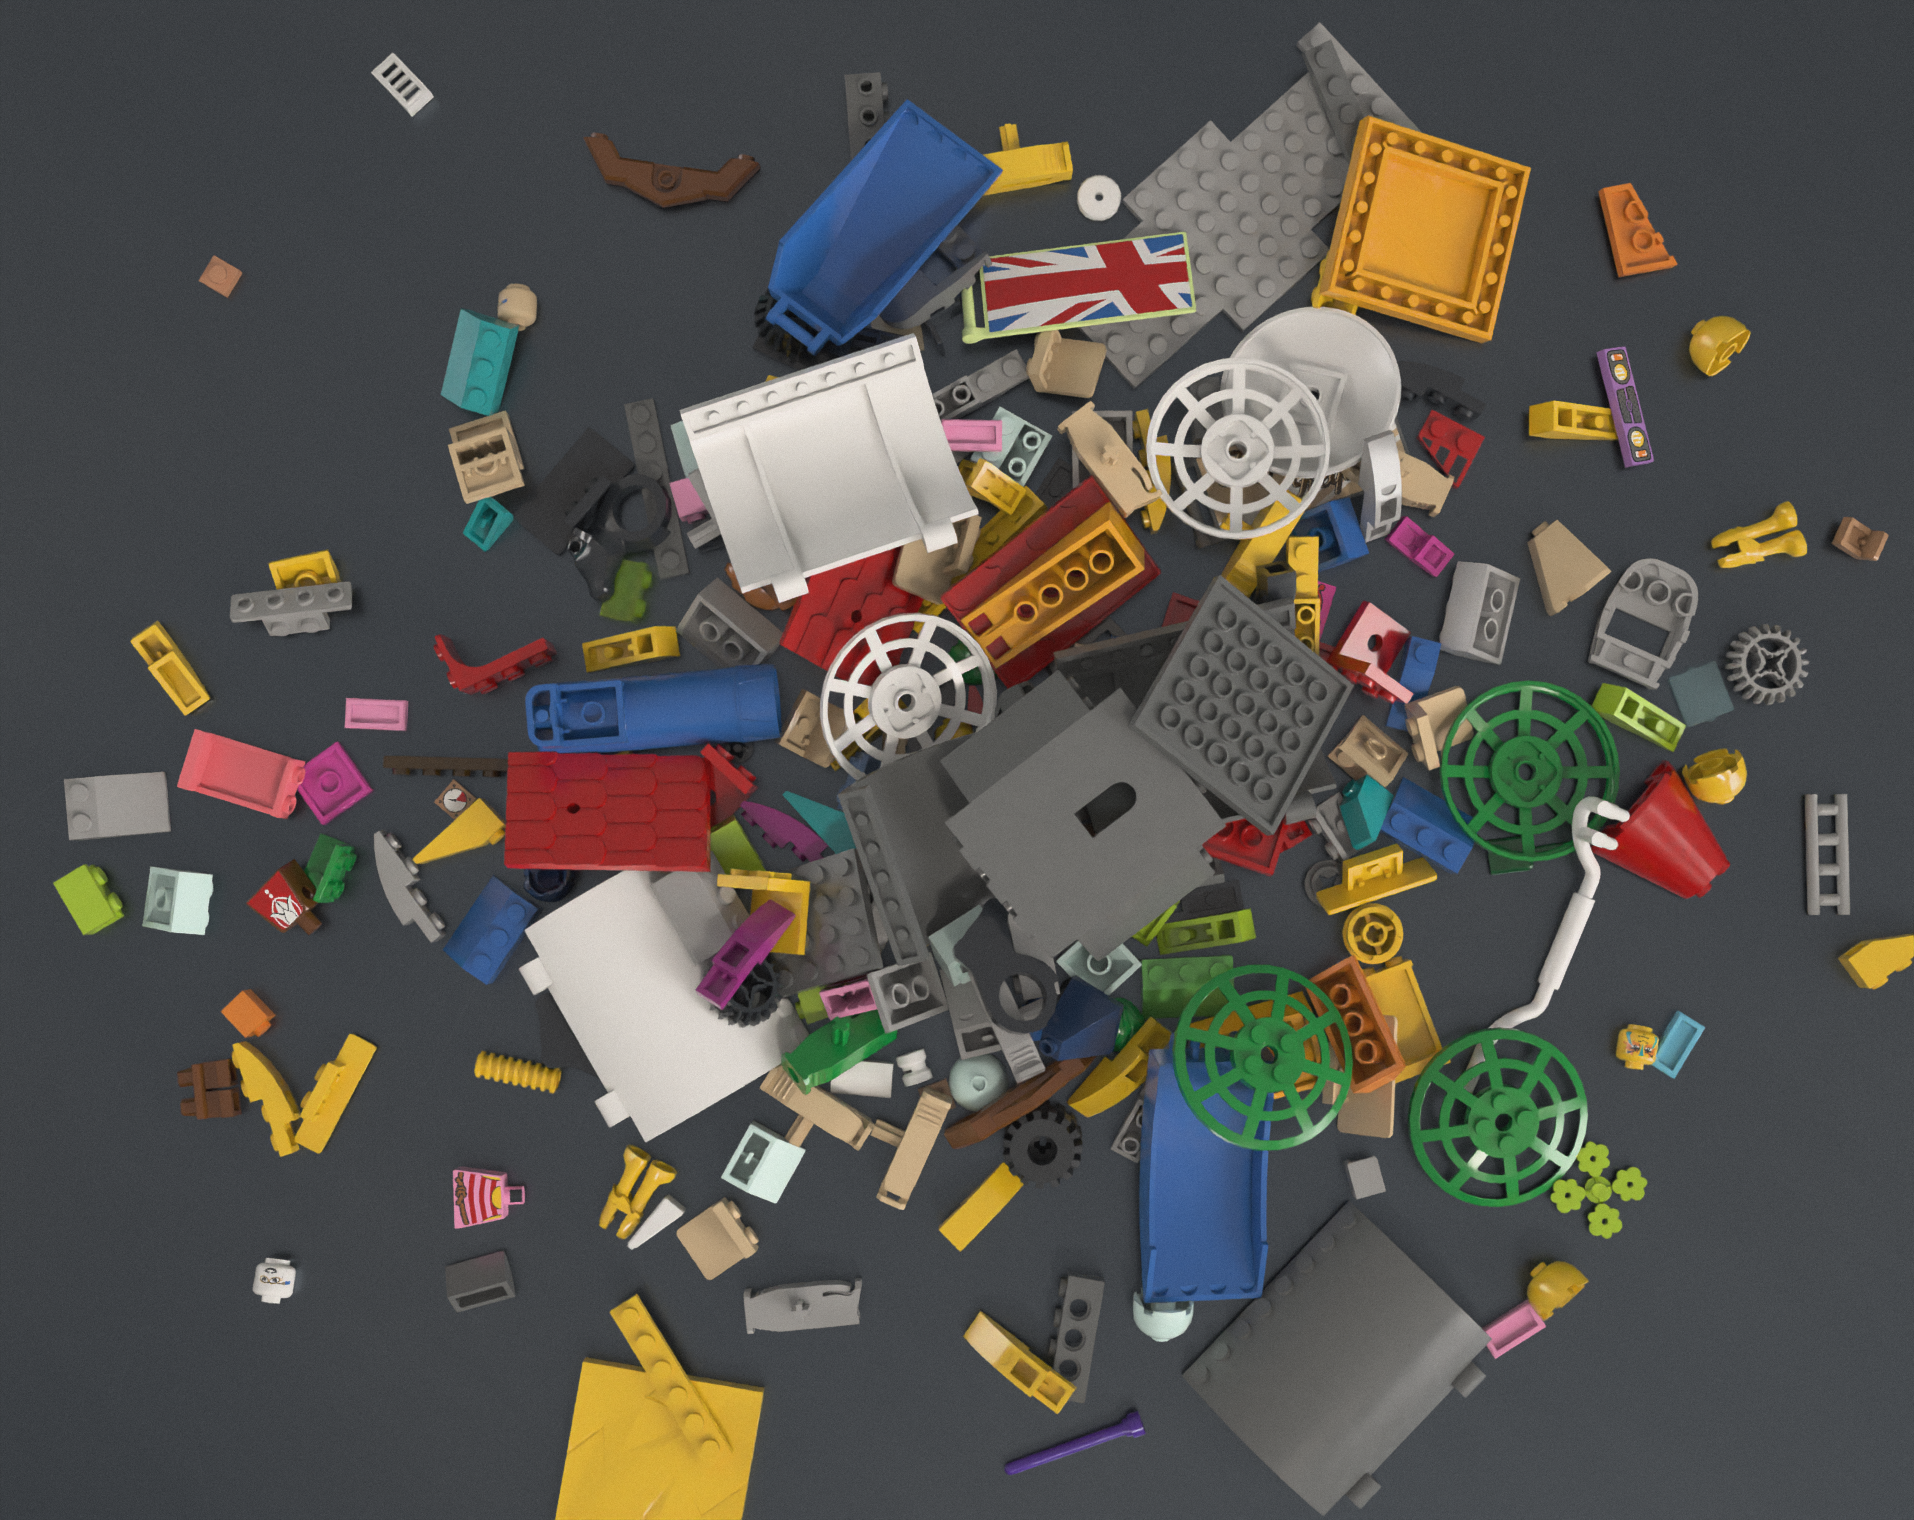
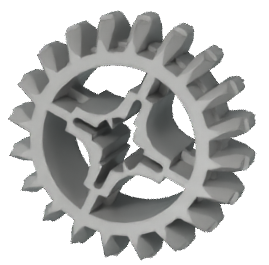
M1762 624L1759 629L1753 626L1749 628L1748 633L1741 632L1738 634L1740 641L1731 642L1730 645L1736 652L1726 653L1725 656L1733 660V663L1726 664L1724 668L1727 670L1733 669V675H1729L1727 680H1737L1738 683L1734 686L1733 690L1737 692L1744 689L1743 699H1749L1753 696L1754 704H1760L1764 700L1766 705H1772L1774 700L1778 703L1784 702L1785 695L1793 697L1796 694L1794 688H1802L1804 684L1798 677H1807L1808 672L1802 670L1801 666L1808 665L1810 661L1807 659L1801 660L1800 655L1806 653L1807 649H1797L1796 646L1800 643L1801 639L1797 637L1790 640V630H1785L1781 633L1779 625H1774L1770 629L1768 624ZM1768 641L1777 645L1779 649L1769 652L1764 647L1761 648L1756 642ZM1747 654L1752 663L1749 671L1746 668ZM1773 658L1770 661V664H1768L1767 666L1768 669L1760 671L1764 668L1763 666L1766 664L1765 660ZM1785 658L1787 660V673L1782 668ZM1765 677L1769 682L1773 681L1777 687L1773 689L1764 688L1754 681Z

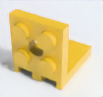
M731 869L730 875L718 874V887L752 889L750 915L770 899L794 913L796 917L770 952L805 955L810 881L792 880V874L770 871Z

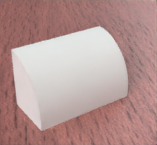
M864 1059L831 1081V1093L891 1098L894 1062Z

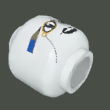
M266 1258L265 1263L257 1265L253 1292L257 1295H262L261 1302L280 1304L281 1298H288L292 1295L296 1270L289 1266L290 1261Z

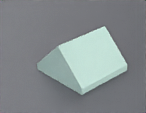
M1076 940L1056 960L1071 978L1077 975L1107 995H1110L1142 966V963L1123 943L1098 962Z

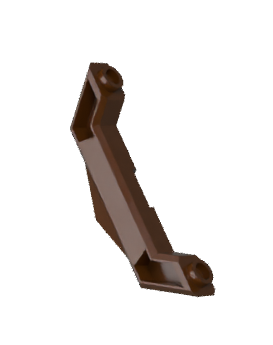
M591 133L590 137H583L607 184L625 186L627 189L663 208L707 199L728 202L761 168L760 163L756 162L754 157L743 154L738 155L737 159H729L718 171L656 164L649 161L620 157L612 141L608 140L609 137L605 134Z
M1097 1056L1062 1061L1053 1059L1044 1065V1072L1018 1083L976 1113L961 1118L945 1129V1138L953 1149H961L985 1140L999 1129L1036 1109L1069 1081L1084 1072Z

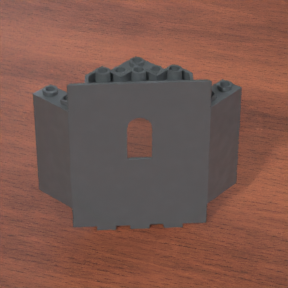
M1057 670L940 760L969 802L967 806L948 819L945 824L955 835L952 840L960 848L959 852L980 877L987 882L986 886L998 901L1003 904L1006 910L1014 916L1013 920L1028 938L1034 939L1036 937L1051 958L1078 940L1099 962L1215 874V871L1208 864L1213 859L1202 844L1226 825L1203 796L1207 792L1206 788L1194 778L1191 780L1182 768L1128 727L1137 709L1121 688L1095 707L1087 696L1084 699L1080 698L1078 693L1082 689L1072 676L1066 679L1060 670ZM1117 782L1130 784L1136 792L1134 805L1092 837L1075 816V813L1111 785Z

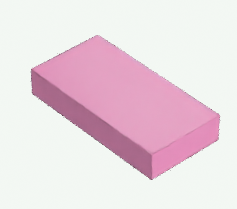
M941 420L951 451H1002V420Z
M346 698L345 728L407 731L408 701Z
M1527 1299L1482 1329L1492 1338L1486 1347L1493 1358L1496 1359L1545 1328L1546 1325Z

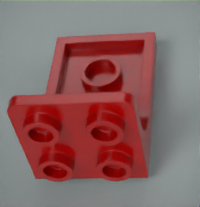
M439 634L435 636L437 644L433 645L440 661L445 660L450 671L446 675L454 689L458 688L459 691L470 695L479 691L481 694L493 691L498 688V682L508 678V681L518 679L525 675V669L533 665L536 668L543 667L552 662L551 657L557 654L553 643L545 638H541L486 665L470 667L462 661L450 638Z

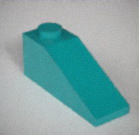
M789 791L782 794L835 854L853 848L857 849L843 812Z

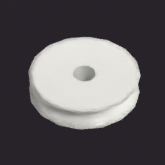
M1094 175L1087 178L1078 189L1077 205L1079 210L1085 217L1091 220L1103 221L1111 218L1120 206L1121 192L1119 186L1113 179L1105 175ZM1101 195L1103 200L1097 201L1095 196Z

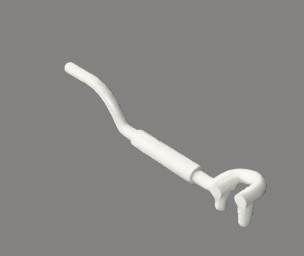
M1588 796L1576 805L1572 819V837L1577 856L1585 870V877L1578 893H1573L1537 980L1540 985L1533 1001L1505 1014L1489 1028H1513L1524 1021L1538 1017L1546 1009L1554 989H1559L1595 903V900L1592 898L1601 875L1600 866L1593 855L1590 844L1608 850H1615L1618 846L1616 839L1587 827L1588 816L1590 812H1594L1609 819L1626 822L1630 817L1627 810L1594 796ZM1481 1043L1476 1045L1467 1069L1485 1061ZM1480 1075L1474 1077L1463 1088L1473 1094Z

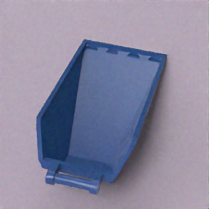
M907 99L780 239L768 285L771 297L778 302L769 311L766 320L772 325H779L807 346V351L814 356L821 351L828 340L837 346L846 343L877 318L998 179L1003 170ZM789 309L819 333L814 337L783 313Z

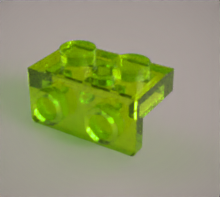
M623 559L615 579L614 595L608 601L602 603L601 617L633 624L637 623L638 618L643 617L646 601L642 600L644 588L649 589L652 580V571H649L647 563Z

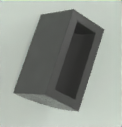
M504 1251L445 1266L447 1298L457 1313L515 1297L512 1272Z

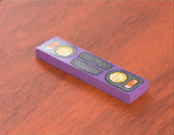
M1625 346L1603 349L1596 352L1625 468L1654 462Z

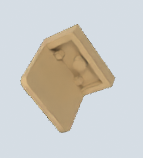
M1059 330L1038 332L1035 337L1033 357L1028 360L1026 366L1027 376H1029L1036 392L1082 398L1092 397L1107 352L1103 343L1064 339L1061 337Z
M1454 686L1404 704L1408 718L1405 719L1406 727L1414 743L1411 746L1416 761H1421L1428 770L1440 767L1437 751L1442 750L1445 737L1453 721L1464 707L1467 706L1464 690L1460 686ZM1467 719L1459 727L1451 746L1472 739L1474 733L1472 725Z
M801 689L782 726V737L776 738L774 742L827 768L835 758L830 752L823 736L820 721L821 698ZM828 703L830 730L834 740H836L848 730L844 709Z
M725 1197L677 1230V1237L708 1280L714 1279L744 1257L747 1259L759 1248L757 1242H759L758 1237L750 1226L746 1228L740 1220L742 1215L733 1201L728 1202Z

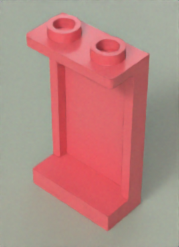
M195 729L177 787L267 813L273 817L288 819L289 814L294 811L296 806L295 794L298 785L303 782L305 777V761Z

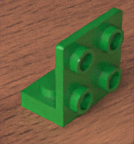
M320 833L304 871L317 889L313 901L328 903L341 896L345 887V882H342L346 871H350L353 868L357 855L354 854L356 846Z

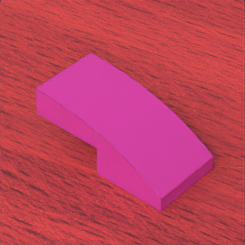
M1402 516L1390 534L1385 538L1390 545L1433 577H1437L1454 556V553L1434 535H1428L1407 516Z

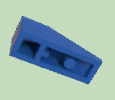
M1414 636L1406 640L1396 682L1413 693L1408 703L1427 696L1442 643ZM1395 701L1394 704L1390 703L1385 726L1408 732L1405 719H1408L1404 706L1405 703Z

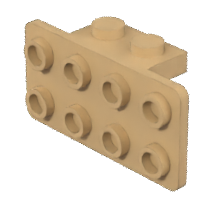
M974 515L952 523L958 541L956 544L927 553L922 539L902 545L892 579L893 585L937 605L943 604L940 596L948 590L952 578L967 573L972 566V553L974 545L980 536L981 530L979 526L982 517Z
M1383 1015L1397 1044L1398 1020L1393 1015ZM1328 1042L1330 1053L1329 1067L1343 1072L1333 1047ZM1326 1080L1325 1086L1321 1091L1323 1094L1322 1103L1333 1105L1340 1093L1341 1085ZM1395 1080L1370 1093H1353L1351 1087H1349L1346 1099L1338 1112V1130L1342 1133L1381 1138L1391 1137L1394 1126Z

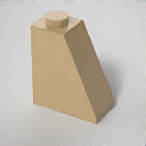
M1558 520L1551 524L1544 521L1531 532L1535 537L1527 543L1545 609L1550 616L1560 612L1568 605L1569 601L1572 602L1582 596L1611 572L1600 559Z

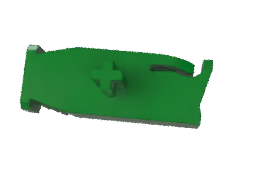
M877 1009L842 1018L837 1016L823 1027L808 1035L791 1054L789 1052L783 1053L781 1055V1065L800 1091L807 1095L811 1092L812 1087L832 1081L897 1039V1030L885 1033Z

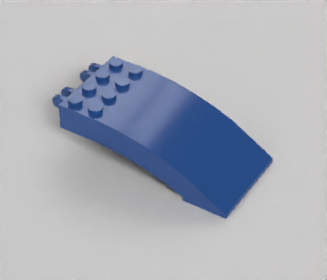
M1231 1031L1229 1037L1234 1038L1238 1031ZM1171 1033L1169 1049L1149 1050L1143 1104L1139 1180V1228L1144 1303L1262 1298L1268 1253L1266 1227L1268 1151L1245 1149L1228 1143L1210 1132L1194 1116L1185 1103L1177 1085L1172 1054L1174 1033ZM1188 1040L1187 1049H1185L1186 1067L1194 1091L1211 1081L1205 1066L1204 1048H1200L1199 1042ZM1263 1047L1261 1058L1265 1063L1271 1064L1274 1061V1056L1267 1047ZM1215 1048V1062L1218 1073L1222 1076L1233 1069L1230 1061V1050ZM1240 1080L1227 1087L1229 1092L1247 1106L1251 1105L1254 1091L1246 1087ZM1218 1093L1201 1102L1205 1109L1219 1123L1231 1131L1242 1135L1247 1116L1232 1109L1221 1099ZM1274 1093L1267 1094L1263 1111H1272ZM1259 1121L1254 1139L1269 1140L1271 1121Z

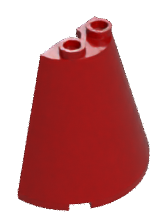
M1662 760L1644 781L1648 788L1628 810L1630 814L1628 821H1619L1616 824L1608 825L1601 831V833L1616 839L1618 842L1617 848L1615 850H1608L1590 844V847L1594 854L1684 899L1694 895L1701 898L1711 889L1712 885L1709 882L1716 875L1719 876L1724 873L1730 866V862L1726 859L1725 853L1674 766L1669 761Z

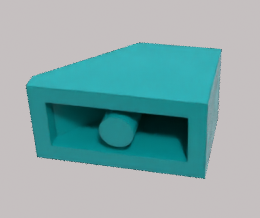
M1365 775L1356 781L1351 780L1345 786L1342 792L1344 797L1339 806L1352 847L1356 850L1376 841L1394 797L1392 793L1369 775Z

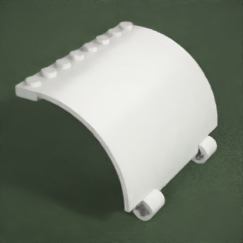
M914 333L679 410L742 593L772 584L778 602L781 603L809 593L805 581L806 577L922 539L927 553L956 544L958 541L952 523L979 514L963 481L946 438Z
M624 870L525 929L524 931L539 957L520 967L519 970L533 995L547 988L549 989L608 1094L594 1102L609 1128L631 1116L644 1141L647 1142L780 1065L781 1055L785 1052L791 1054L809 1033L788 997H784L780 1002L776 1003L779 1008L771 1014L768 1020L760 1021V1024L756 1026L748 1025L744 1028H739L738 1023L728 1025L727 1017L722 1020L718 1019L719 1010H709L712 1004L697 995L695 991L704 978V971L709 969L708 962L714 956L695 966L650 886L674 871ZM760 992L754 994L752 1008H755L758 1004Z

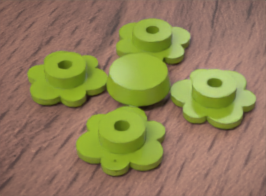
M1589 1141L1585 1144V1148L1581 1147L1576 1159L1579 1161V1170L1582 1172L1587 1171L1593 1177L1585 1183L1584 1188L1577 1186V1182L1574 1179H1568L1567 1181L1557 1180L1553 1184L1554 1192L1550 1195V1199L1556 1203V1208L1561 1213H1568L1571 1209H1580V1201L1585 1196L1593 1203H1600L1595 1207V1212L1588 1214V1220L1591 1222L1589 1224V1232L1594 1236L1601 1235L1603 1238L1609 1239L1612 1236V1232L1617 1233L1622 1229V1222L1618 1219L1619 1211L1615 1208L1610 1209L1603 1202L1610 1198L1612 1190L1620 1194V1198L1623 1201H1629L1631 1198L1641 1200L1645 1194L1643 1188L1646 1187L1647 1180L1641 1177V1172L1638 1168L1629 1167L1626 1171L1619 1170L1616 1174L1617 1179L1611 1185L1606 1178L1599 1176L1603 1168H1607L1610 1164L1609 1159L1606 1158L1609 1150L1603 1144L1596 1145L1594 1142Z

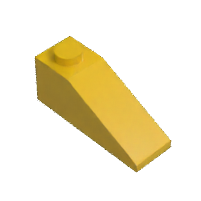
M1549 401L1529 406V436L1550 439L1618 441L1610 408L1561 401Z
M653 626L582 643L587 673L656 662L680 656L675 626Z
M478 798L412 860L416 864H424L483 847L489 843L495 845L505 836L506 821L486 799Z

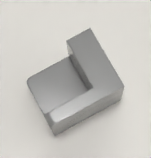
M1375 1156L1356 1161H1350L1349 1159L1343 1161L1350 1190L1354 1198L1360 1199L1386 1192L1378 1160Z

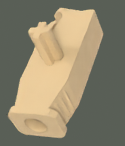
M1090 401L1064 420L1057 430L1060 434L1067 433L1076 456L1089 473L1093 474L1123 517L1127 518L1134 510L1157 501L1162 492L1157 490L1154 493H1149L1153 486L1147 472L1113 427L1093 411L1095 405Z
M1398 450L1402 484V505L1430 510L1429 515L1435 517L1440 513L1455 477L1450 474L1444 477L1426 462ZM1361 461L1341 471L1346 478L1358 484Z
M781 1064L770 1070L759 1088L799 1114L784 1137L789 1143L798 1148L815 1124L859 1151L875 1126L871 1118L819 1085L812 1087L811 1092L804 1095L785 1072Z
M925 1086L905 1131L877 1119L870 1135L897 1147L876 1196L877 1199L895 1208L904 1210L950 1109L952 1097ZM887 1191L901 1198L898 1201L886 1196Z

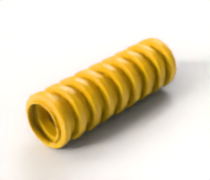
M486 1051L479 1053L474 1069L477 1078L483 1075L487 1080L492 1077L494 1081L498 1082L501 1079L505 1084H508L510 1081L515 1086L520 1083L524 1088L529 1085L533 1090L537 1087L543 1092L548 1089L549 1093L552 1094L557 1091L561 1078L560 1068L542 1067L541 1063L533 1065L532 1061L524 1063L523 1059L514 1061V1057L505 1059V1055L496 1057L495 1053L487 1055Z

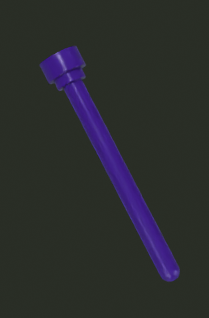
M1135 1411L1126 1414L1127 1418L1122 1419L1120 1424L1007 1463L1004 1468L1005 1473L1014 1475L1127 1435V1437L1133 1436L1134 1438L1145 1435L1146 1432L1139 1412Z

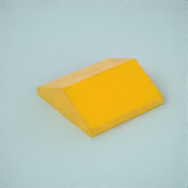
M328 549L269 562V568L277 590L341 582L339 571Z

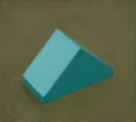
M491 496L478 501L463 534L486 552L514 520V515Z

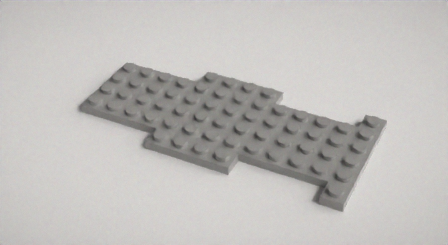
M1320 22L1298 41L1296 46L1302 52L1326 41H1332L1364 118L1369 115L1421 132ZM1309 72L1231 142L1210 120L1123 199L1122 203L1141 222L1123 239L1186 232L1196 302V312L1077 327L1090 342L1103 343L1107 349L1105 358L1134 390L1221 311L1243 332L1326 257L1328 250H1330L1312 229L1340 205L1349 165Z

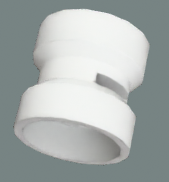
M924 1048L896 1057L898 1067L902 1068L904 1072L902 1079L905 1087L933 1078L931 1069L925 1063L926 1054Z

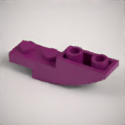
M743 801L740 804L744 809L741 815L752 827L758 824L765 831L762 837L773 849L777 845L784 849L792 842L795 846L791 850L802 862L806 859L813 862L824 858L822 853L829 846L805 824L781 811L761 804Z
M771 899L760 906L740 925L711 960L713 966L695 989L697 995L723 1010L756 963L761 965L794 920L795 914Z

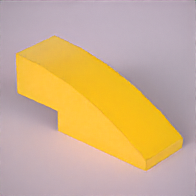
M158 620L131 639L132 645L149 665L148 669L185 716L210 699L209 694L193 668Z
M1003 1161L939 1226V1231L961 1252L1024 1184L1020 1182V1178L1017 1175L1013 1176L1010 1173L1009 1166Z

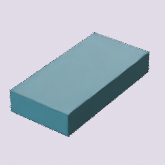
M1676 1011L1658 1041L1656 1060L1651 1066L1675 1079L1705 1027L1682 1012Z

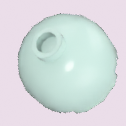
M988 1053L961 1060L960 1057L950 1070L948 1083L951 1095L957 1104L966 1110L977 1112L1005 1093L1008 1089L1009 1080L1006 1068L1002 1062L994 1055Z
M1143 1287L1140 1294L1134 1293L1133 1315L1135 1323L1143 1333L1152 1337L1155 1341L1165 1342L1183 1334L1192 1321L1194 1301L1144 1303Z

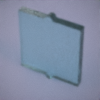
M1715 661L1698 668L1689 667L1687 672L1668 679L1687 728L1704 721L1712 722L1715 719L1714 717L1734 710Z

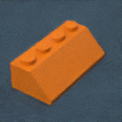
M1351 955L1309 979L1329 997L1339 1011L1347 1028L1353 1058L1350 1084L1352 1092L1370 1093L1395 1080L1406 1068V1064L1356 956ZM1306 988L1318 1016L1320 1017L1329 1010L1311 990ZM1334 1022L1324 1030L1343 1072H1345L1344 1046L1336 1022Z

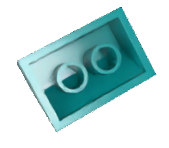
M461 308L441 395L461 408L483 415L491 416L499 412L520 325Z

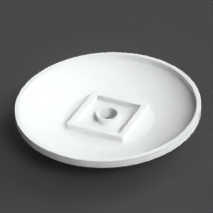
M1304 307L1280 313L1267 319L1248 333L1230 356V358L1259 359L1275 364L1293 374L1310 391L1320 394L1317 401L1325 415L1330 438L1329 464L1325 476L1341 472L1360 462L1364 439L1390 430L1398 413L1401 398V378L1395 355L1385 338L1372 325L1349 312L1328 307H1320V309ZM1233 370L1223 372L1220 385L1221 391L1233 389ZM1246 370L1245 389L1262 392L1279 403L1292 390L1285 383L1272 376ZM1233 399L1222 401L1224 417L1232 415ZM1245 399L1244 415L1254 417L1261 422L1272 411L1260 402ZM1300 399L1288 413L1292 416L1298 428L1301 445H1318L1320 440L1315 420L1308 406ZM1280 419L1269 430L1274 446H1292L1289 432L1284 422ZM1235 444L1246 455V448L1242 444ZM1320 457L1301 458L1296 478H1315ZM1292 458L1273 459L1269 471L1286 476Z

